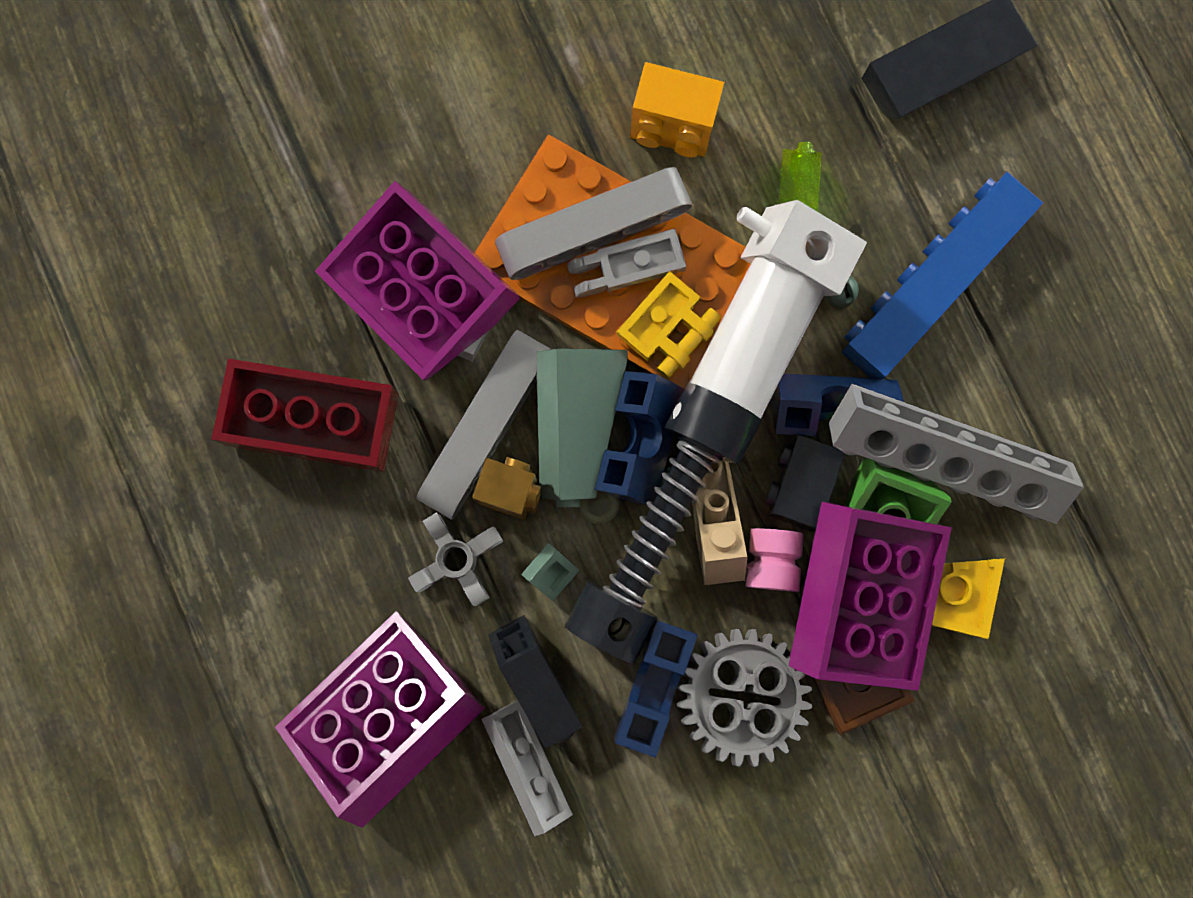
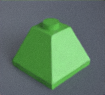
M865 457L853 476L844 506L937 524L952 501L951 497L932 480L922 481L912 473L897 468H885L876 461Z

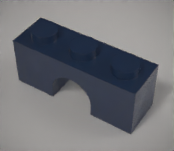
M625 371L615 411L625 415L629 421V441L621 452L604 451L595 490L633 503L647 505V502L655 501L658 493L655 492L654 488L661 486L662 473L665 470L673 433L664 427L684 388L658 374Z
M784 373L772 398L771 408L775 434L816 436L818 422L832 418L851 384L904 402L898 380Z
M658 620L656 621L650 632L614 737L616 744L656 758L670 718L671 703L680 678L686 671L697 634Z

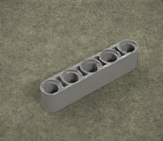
M670 167L507 231L495 240V244L511 280H519L676 218L690 210L693 204L677 168Z
M519 330L514 332L417 494V500L451 520L455 518L477 483L486 458L491 459L537 382V351L551 350L549 347Z

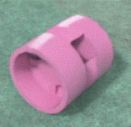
M750 529L749 553L755 556V559L747 564L746 587L800 592L801 568L795 564V560L802 557L804 534L777 529Z

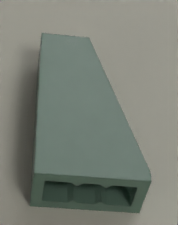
M551 349L537 351L539 485L542 491L540 499L555 500L556 507H579L580 499L596 498L597 490H595L604 451L607 450L616 412L615 409L628 359V350Z

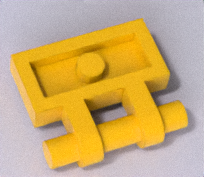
M669 271L617 330L616 335L646 361L657 349L662 352L666 358L657 367V370L669 379L678 368L683 369L690 361L689 355L701 341L707 342L713 335L714 331L712 328L719 322L721 316L712 308H708L701 318L695 314L692 309L700 301L701 297ZM682 322L688 327L689 331L676 345L668 336Z

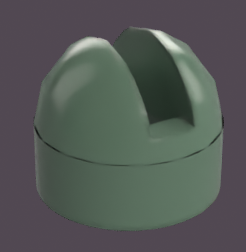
M852 276L849 277L845 285L851 297L846 298L844 290H842L840 295L826 296L827 301L832 306L845 308L856 300L859 287L858 282Z

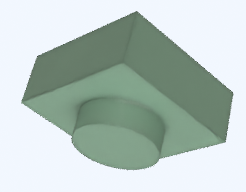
M548 543L521 575L550 600L554 601L577 574L579 569Z

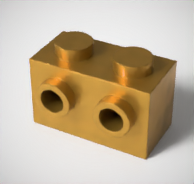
M509 457L506 458L505 464L486 458L472 498L480 506L525 520L528 512L535 514L542 491L541 487L537 486V478L532 473L529 464Z

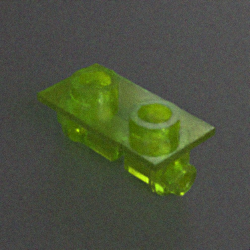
M799 142L795 150H782L779 204L799 200L818 212L822 152H816L811 142Z

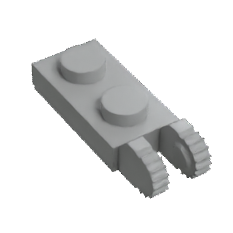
M675 229L597 250V253L574 259L567 264L570 274H580L601 266L604 277L584 281L575 286L574 291L576 297L579 298L598 294L606 289L609 292L666 276L669 271L673 274L686 271V263Z

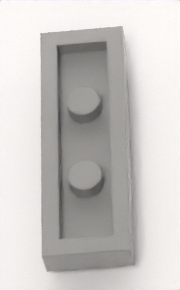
M515 701L482 718V722L534 836L546 833L573 814L536 733L519 702Z

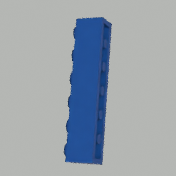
M1006 172L997 182L989 178L974 195L979 202L970 211L964 206L948 223L953 228L950 234L945 239L938 234L922 251L928 258L919 267L912 262L896 281L902 286L892 296L886 291L870 308L875 313L873 318L867 324L859 320L844 336L849 344L841 353L869 378H885L1043 204L1039 198L1010 173Z

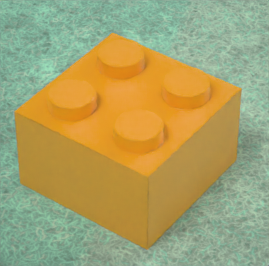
M645 62L633 104L630 138L636 139L639 144L649 148H657L659 145L672 148L677 154L684 157L692 158L697 155L705 157L724 82Z

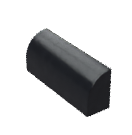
M990 0L870 62L861 79L883 113L892 119H899L1023 55L1038 45L1011 0Z

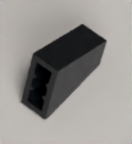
M525 615L488 634L499 669L545 748L554 743L565 742L576 731L583 728L570 699Z

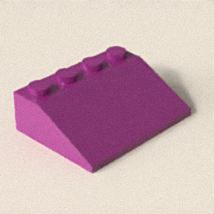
M396 181L390 185L315 270L425 381L492 329L520 299V296L412 192Z
M821 502L788 666L820 680L918 691L952 527Z
M396 611L276 725L275 729L335 815L342 820L363 828L470 724L485 707L458 675Z

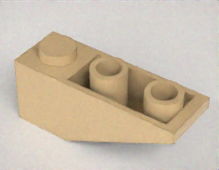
M725 460L719 461V463L712 462L710 466L714 472L705 474L703 481L706 487L698 488L695 496H697L699 502L692 503L704 585L745 581L747 552L729 462Z

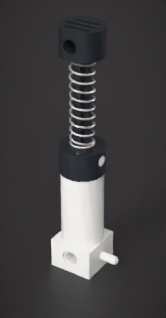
M799 200L767 207L762 216L747 207L741 208L737 214V221L754 231L740 257L751 265L690 383L686 384L664 427L669 432L678 436L679 444H677V447L680 449V452L676 459H669L673 466L669 473H662L663 478H665L662 487L654 488L658 495L654 502H647L650 508L647 516L639 517L643 524L639 531H632L635 537L632 545L624 546L628 553L625 559L617 560V564L620 567L618 573L609 575L612 581L611 586H601L587 581L564 625L567 630L580 639L621 660L630 663L636 662L658 619L656 615L643 607L642 604H646V601L642 597L646 589H654L650 581L654 574L661 575L660 570L657 569L661 560H669L665 552L668 546L676 545V542L673 540L676 531H684L680 523L683 517L691 516V513L687 510L691 502H699L695 494L698 488L706 487L703 481L705 474L714 472L710 466L711 463H719V461L725 460L735 465L740 464L762 421L760 418L823 296L841 294L867 244L863 239Z

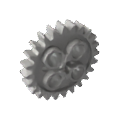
M734 629L730 633V642L723 633L715 634L716 647L708 641L700 643L705 655L701 656L691 653L690 659L695 664L694 669L686 668L684 676L689 678V683L677 685V690L687 693V699L676 703L679 708L689 709L690 713L681 720V724H694L696 728L691 732L689 738L697 740L704 737L705 740L701 751L705 753L717 747L716 760L723 762L731 753L732 765L741 766L744 755H746L749 765L754 767L758 766L759 754L766 761L773 762V748L787 754L789 750L785 739L788 738L795 741L801 739L794 730L795 725L808 726L809 722L800 716V710L812 708V704L802 701V695L812 691V687L800 685L799 680L806 674L788 666L790 656H783L787 647L785 642L771 647L772 634H764L760 641H757L756 629H750L743 640L740 630ZM724 661L729 662L735 670L734 679L728 685L723 684L718 677V668ZM765 667L773 672L775 678L774 685L768 691L764 690L759 683V674ZM710 688L732 692L745 690L747 694L776 697L780 703L777 706L757 702H745L743 704L741 700L710 696L708 691ZM720 703L725 704L730 711L729 721L722 727L715 724L712 714L714 708ZM761 709L765 710L770 717L769 727L762 733L754 725L755 714Z

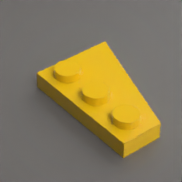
M1005 558L944 563L932 626L982 639H989Z

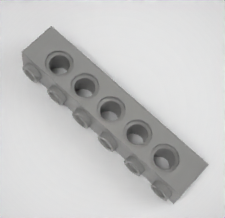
M851 384L829 422L833 446L845 454H857L874 460L885 468H897L912 473L922 481L932 480L949 486L957 493L975 495L987 500L994 506H1006L1020 511L1031 519L1037 520L1040 518L1057 524L1084 488L1072 462Z

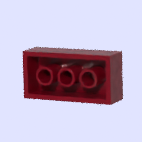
M228 358L211 440L228 447L384 472L399 393L392 385Z

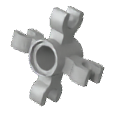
M437 512L423 520L424 525L439 549L436 553V562L408 578L414 590L420 593L447 576L458 579L473 606H477L489 599L490 597L474 573L477 557L504 542L497 529L493 526L471 541L464 543L453 538L441 515ZM455 548L463 549L467 555V563L459 571H451L446 564L447 554Z

